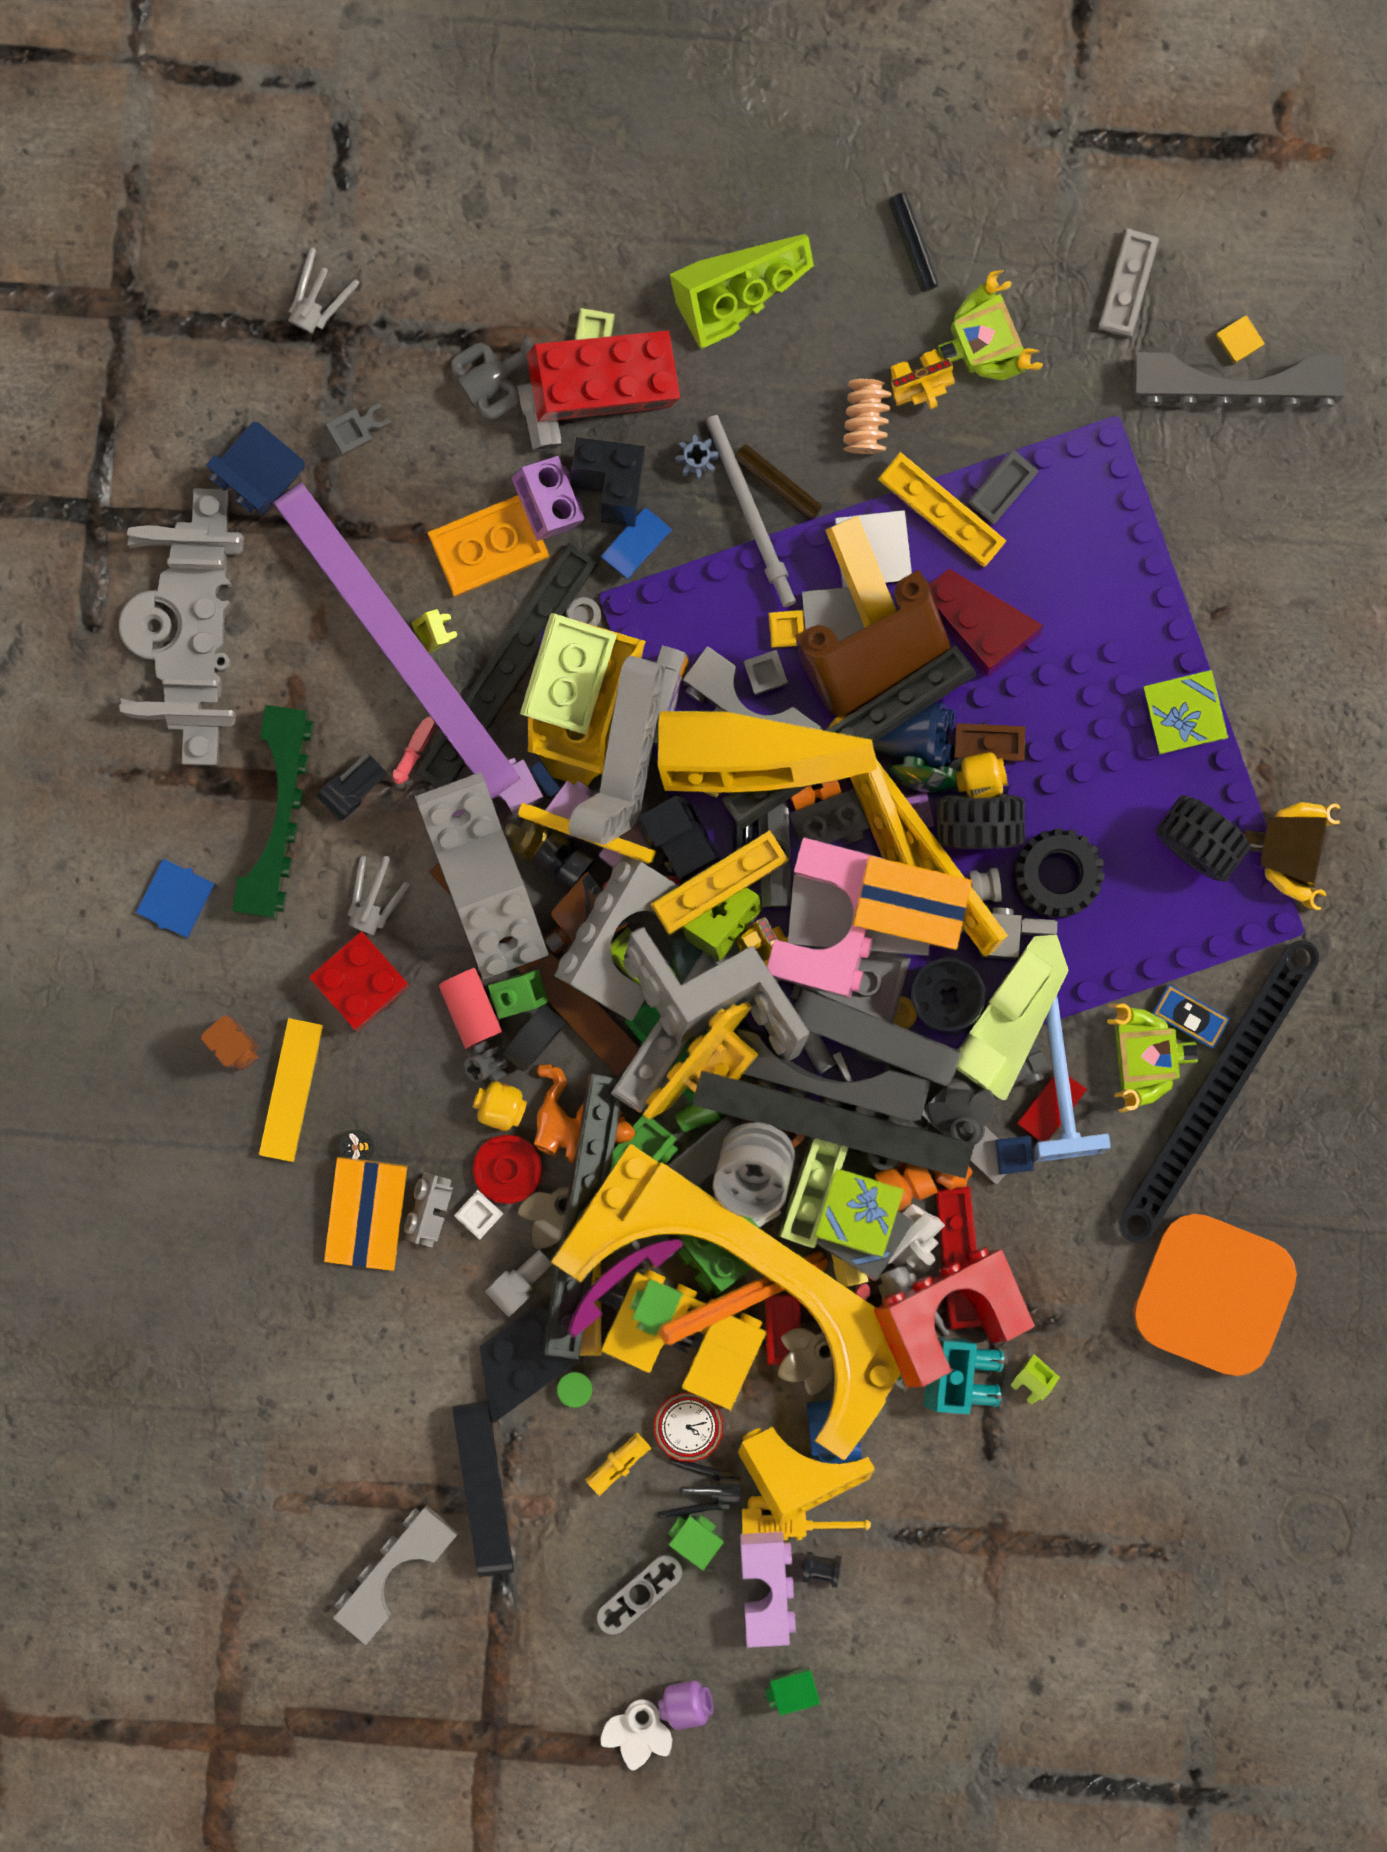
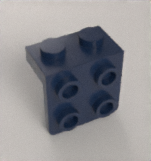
M253 422L221 459L214 454L206 466L212 473L208 478L223 491L230 488L238 495L235 501L246 511L251 513L253 510H256L260 515L264 516L274 505L273 502L286 491L304 470L305 462L258 422Z

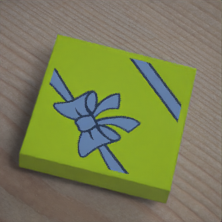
M1212 670L1143 687L1159 755L1228 739Z
M836 1168L815 1237L883 1258L904 1189Z

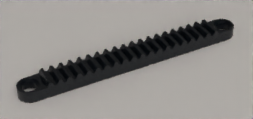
M1298 940L1289 944L1271 969L1268 977L1264 980L1262 987L1256 993L1254 1000L1248 1006L1246 1013L1242 1016L1233 1034L1226 1042L1217 1060L1213 1063L1211 1070L1205 1076L1203 1083L1197 1089L1195 1096L1191 1099L1182 1117L1175 1125L1174 1130L1162 1146L1160 1153L1154 1159L1152 1166L1146 1172L1144 1179L1140 1182L1137 1190L1121 1214L1118 1221V1229L1121 1236L1127 1241L1133 1243L1144 1242L1156 1230L1316 969L1319 962V953L1312 943ZM1297 948L1305 949L1310 955V962L1304 968L1296 967L1291 961L1292 952ZM1133 1215L1142 1216L1146 1222L1145 1231L1137 1236L1132 1235L1127 1229V1221Z

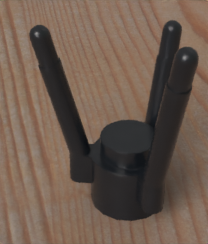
M672 1457L669 1459L671 1464L718 1478V1480H711V1487L682 1486L679 1489L682 1494L710 1495L711 1501L717 1502L661 1511L658 1513L659 1518L675 1517L716 1509L729 1510L730 1505H739L741 1478L731 1477V1471L717 1470L694 1462L678 1461Z

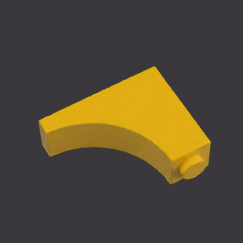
M773 1427L765 1431L758 1428L746 1434L742 1438L743 1442L738 1451L740 1458L778 1525L869 1480L875 1470L869 1457L844 1464H830L809 1459L790 1448Z

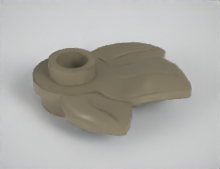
M569 1187L559 1188L552 1194L537 1192L528 1197L519 1207L518 1214L521 1217L535 1221L532 1228L534 1248H547L556 1244L561 1239L565 1212L559 1208V1202L563 1198H568Z
M794 1328L781 1336V1340L789 1350V1353L784 1357L779 1366L778 1377L790 1382L804 1381L808 1395L819 1393L829 1384L833 1376L831 1351L826 1355H819V1349L823 1345H828L824 1333L818 1332L814 1334L806 1328Z

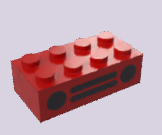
M669 330L535 344L526 354L537 422L671 408L680 399Z

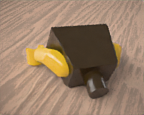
M1299 802L1279 810L1275 817H1269L1266 833L1245 830L1244 835L1251 845L1249 851L1262 853L1260 868L1265 870L1266 879L1280 892L1302 902L1309 909H1321V907L1314 904L1313 899L1316 894L1326 897L1324 890L1310 887H1315L1326 826L1340 823L1339 820L1335 821L1330 817V810L1340 809V806L1336 803L1323 806Z

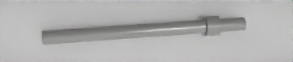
M713 415L707 418L705 422L767 567L764 571L770 584H774L783 607H788L796 602L786 579L789 574L784 563L778 560L718 415Z

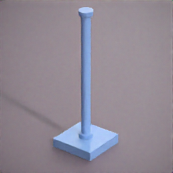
M1056 996L1046 1016L1062 1135H1059V1140L1038 1142L1033 1148L1035 1162L1104 1154L1111 1148L1109 1134L1081 1137L1080 1133H1076L1058 998Z

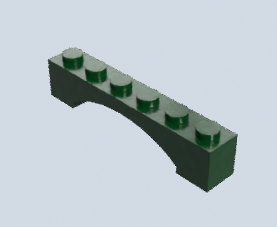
M265 705L260 740L263 743L269 744L275 762L278 782L277 809L269 840L259 860L245 878L237 877L232 911L236 914L277 920L278 912L284 913L287 892L282 891L284 878H290L292 869V858L287 857L289 843L295 844L298 831V823H293L295 809H301L303 800V789H299L298 786L300 775L306 776L309 755L304 754L305 742L312 740L314 721L309 720L310 715L305 710Z

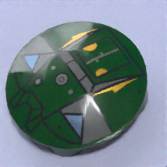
M906 756L902 764H893L888 769V774L891 778L908 788L920 792H945L953 790L957 786L955 781L957 772L954 769L944 766H938L936 769L924 766V760L917 757Z

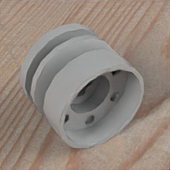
M754 1122L741 1124L727 1134L723 1141L713 1183L716 1198L724 1208L739 1216L758 1218L766 1217L778 1211L783 1205L795 1158L793 1144L785 1133L772 1125Z

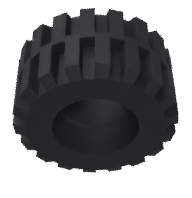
M967 794L944 796L937 800V841L943 846L952 848H1007L1018 846L1025 842V799L1007 794H1001L993 798H969Z
M1180 795L1155 828L1159 839L1171 852L1201 874L1216 881L1225 882L1251 849L1246 836L1232 822L1204 802L1190 796Z
M1054 828L1052 831L1046 830L1039 833L1023 847L1015 861L1013 881L1016 882L1018 896L1021 895L1024 900L1023 903L1027 908L1030 906L1035 910L1034 913L1056 919L1057 917L1067 918L1076 913L1078 914L1093 902L1101 890V883L1104 881V873H1102L1104 864L1103 859H1100L1097 854L1099 852L1095 845L1092 846L1088 842L1089 838L1085 835L1080 836L1071 829L1065 831L1062 828ZM1050 854H1064L1076 864L1079 879L1071 891L1064 894H1055L1048 891L1041 884L1038 868L1042 860Z

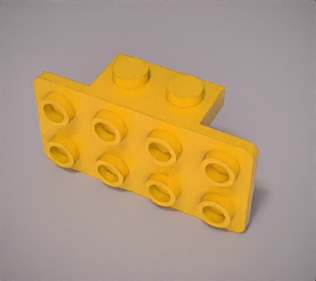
M748 1002L738 1006L733 1004L726 1011L721 1009L709 1022V1026L712 1028L705 1037L699 1036L687 1050L691 1054L684 1063L678 1062L666 1076L670 1080L663 1089L657 1088L646 1100L645 1103L649 1107L643 1115L648 1120L671 1108L687 1087L695 1092L701 1070L737 1080L740 1079L759 1055L733 1032L751 1010L752 1006Z

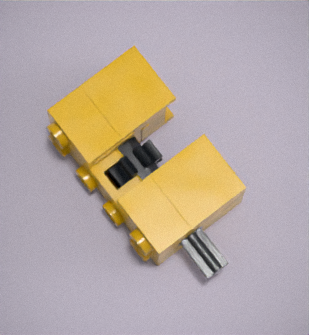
M646 1269L644 1274L636 1273L629 1291L614 1285L597 1301L619 1310L601 1351L650 1373L664 1342L658 1333L656 1336H653L636 1328L639 1321L633 1319L636 1311L629 1308L637 1290L645 1292L650 1278L663 1284L666 1277ZM678 1283L675 1290L682 1292L683 1295L671 1320L707 1303L695 1298L697 1291ZM742 1312L740 1318L731 1315L673 1343L672 1347L685 1353L688 1352L690 1346L698 1349L682 1384V1388L731 1410L766 1334V1331L760 1328L762 1321Z

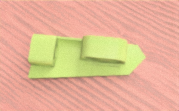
M1057 935L1033 937L990 998L989 1006L957 1049L963 1054L956 1069L982 1088L990 1089L993 1095L1001 1100L1007 1099L1069 971Z

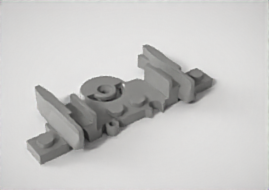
M193 489L192 523L177 522L175 528L145 525L130 527L127 530V536L129 537L127 546L130 549L143 546H171L170 557L167 559V565L170 568L160 573L158 591H145L131 598L122 609L119 618V633L125 646L141 658L155 660L156 677L162 681L164 686V702H134L121 698V704H119L120 712L127 717L142 720L166 719L169 730L183 731V765L218 766L220 726L230 727L236 721V713L232 710L202 709V702H218V698L221 697L222 679L216 674V669L223 672L227 671L231 666V660L225 653H217L223 647L225 610L231 606V603L228 600H219L217 598V591L223 586H232L226 578L227 554H241L244 548V537L238 532H227L229 490ZM155 602L170 607L178 621L176 636L167 646L160 649H153V643L160 642L169 635L171 621L163 610L155 608ZM158 620L161 627L159 631H149L148 624L150 621ZM220 659H225L224 665H218Z

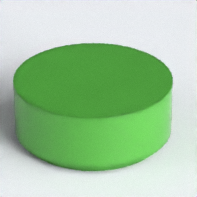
M570 1372L564 1375L557 1387V1393L562 1403L573 1408L585 1405L590 1400L593 1392L590 1379L580 1372Z

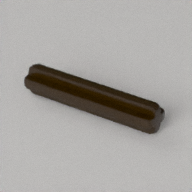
M745 444L737 451L735 455L737 462L808 520H814L822 510V505L749 445Z

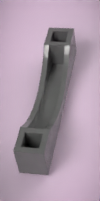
M1136 352L1133 358V400H1141V404L1145 406L1161 405L1162 401H1176L1178 406H1194L1197 404V401H1210L1211 406L1224 407L1230 406L1231 401L1245 402L1247 407H1262L1266 405V402H1279L1280 407L1291 408L1300 406V402H1314V407L1330 408L1334 407L1335 403H1339L1345 396V355L1309 354L1297 365L1279 374L1262 379L1243 381L1221 379L1202 373L1182 362L1171 352Z
M740 1025L733 1031L759 1054L740 1079H744L746 1074L757 1077L756 1083L770 1088H777V1084L789 1086V1093L802 1097H810V1093L823 1096V1103L842 1107L843 1102L856 1105L855 1111L858 1113L875 1116L876 1111L889 1115L888 1121L908 1126L910 1121H917L922 1118L931 1082L928 1078L901 1070H891L877 1077L862 1081L843 1082L826 1079L806 1071L791 1060L787 1062L783 1054L779 1055L775 1052L767 1033Z

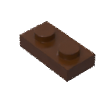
M956 723L954 759L992 752L996 755L997 759L1003 758V762L1023 763L1025 759L1026 726Z

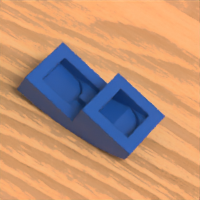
M645 508L636 517L635 527L627 526L601 556V559L628 581L648 556L655 552L671 533L672 529Z

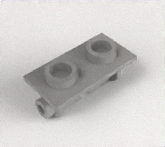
M426 1172L423 1173L422 1179L417 1181L414 1188V1198L416 1200L413 1211L407 1215L404 1223L405 1240L432 1248L434 1241L438 1242L444 1218L433 1215L434 1208L447 1211L453 1187H450L452 1180Z

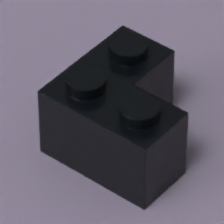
M576 437L571 468V488L603 492L601 523L635 527L644 469L645 446Z
M674 796L639 816L643 823L639 827L643 837L649 845L654 843L655 847L663 848L666 854L663 861L672 876L677 875L679 879L686 880L722 860L688 798Z

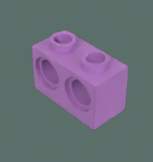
M559 456L524 466L511 478L537 541L574 530L584 520L582 503L573 493L570 485V474L567 468L561 464ZM539 476L544 477L549 482L550 487L542 485ZM552 508L559 510L563 519L557 518L553 514Z

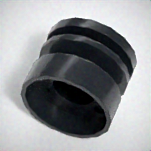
M940 958L928 963L917 973L912 984L911 1001L917 1016L929 1029L940 1034L958 1035L974 1027L984 1013L987 1004V992L980 975L970 964L957 958ZM953 989L957 990L955 996L959 1000L956 1005L949 1003L947 1007L944 1006L945 1000L942 997V993L944 991L951 993Z

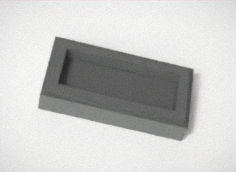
M1012 449L967 503L992 525H995L1039 471Z

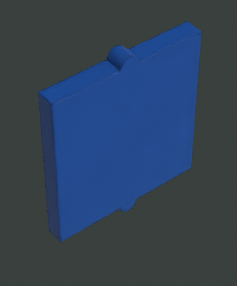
M163 859L136 913L157 923L160 929L168 928L189 938L215 884L194 874L193 870L189 867L184 869Z

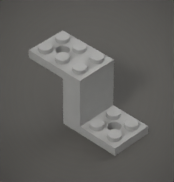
M482 772L415 796L483 980L548 956L549 954L528 894L502 831ZM466 810L461 816H451L455 811ZM513 936L508 942L499 943L502 938Z
M644 927L631 934L624 955L625 960H623L625 969L633 979L637 977L643 987L642 994L650 1007L653 1008L655 1006L662 1016L660 1021L665 1032L670 1037L674 1035L679 1044L709 1028V1022L721 1009L726 1011L733 1004L738 1006L748 1002L752 1006L750 1011L754 1020L760 1026L764 1025L770 1034L769 1041L775 1052L779 1055L783 1054L787 1062L800 1055L810 1033L753 946L689 982L680 985Z

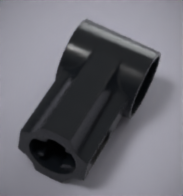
M366 752L345 773L331 779L317 793L316 797L341 822L359 807L363 801L362 798L380 783L388 773Z

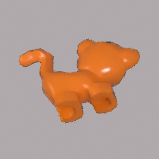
M540 1064L536 1070L539 1077L553 1079V1085L545 1093L543 1104L537 1112V1134L534 1144L537 1146V1150L557 1157L561 1147L567 1149L565 1157L573 1164L583 1104L578 1110L576 1118L569 1117L557 1103L559 1096L568 1084L564 1071L552 1064ZM620 1110L615 1143L622 1144L633 1139L635 1130L625 1121V1116Z

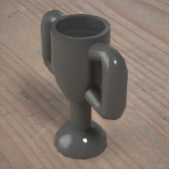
M528 335L522 338L520 351L502 363L495 360L490 347L483 343L473 344L456 355L451 361V370L457 377L460 387L473 407H477L483 417L487 419L498 418L519 403L518 388L508 379L510 378V373L528 363L526 354L534 346ZM480 356H484V364L478 365L470 371L462 369ZM501 389L509 393L488 407L487 400L495 396Z

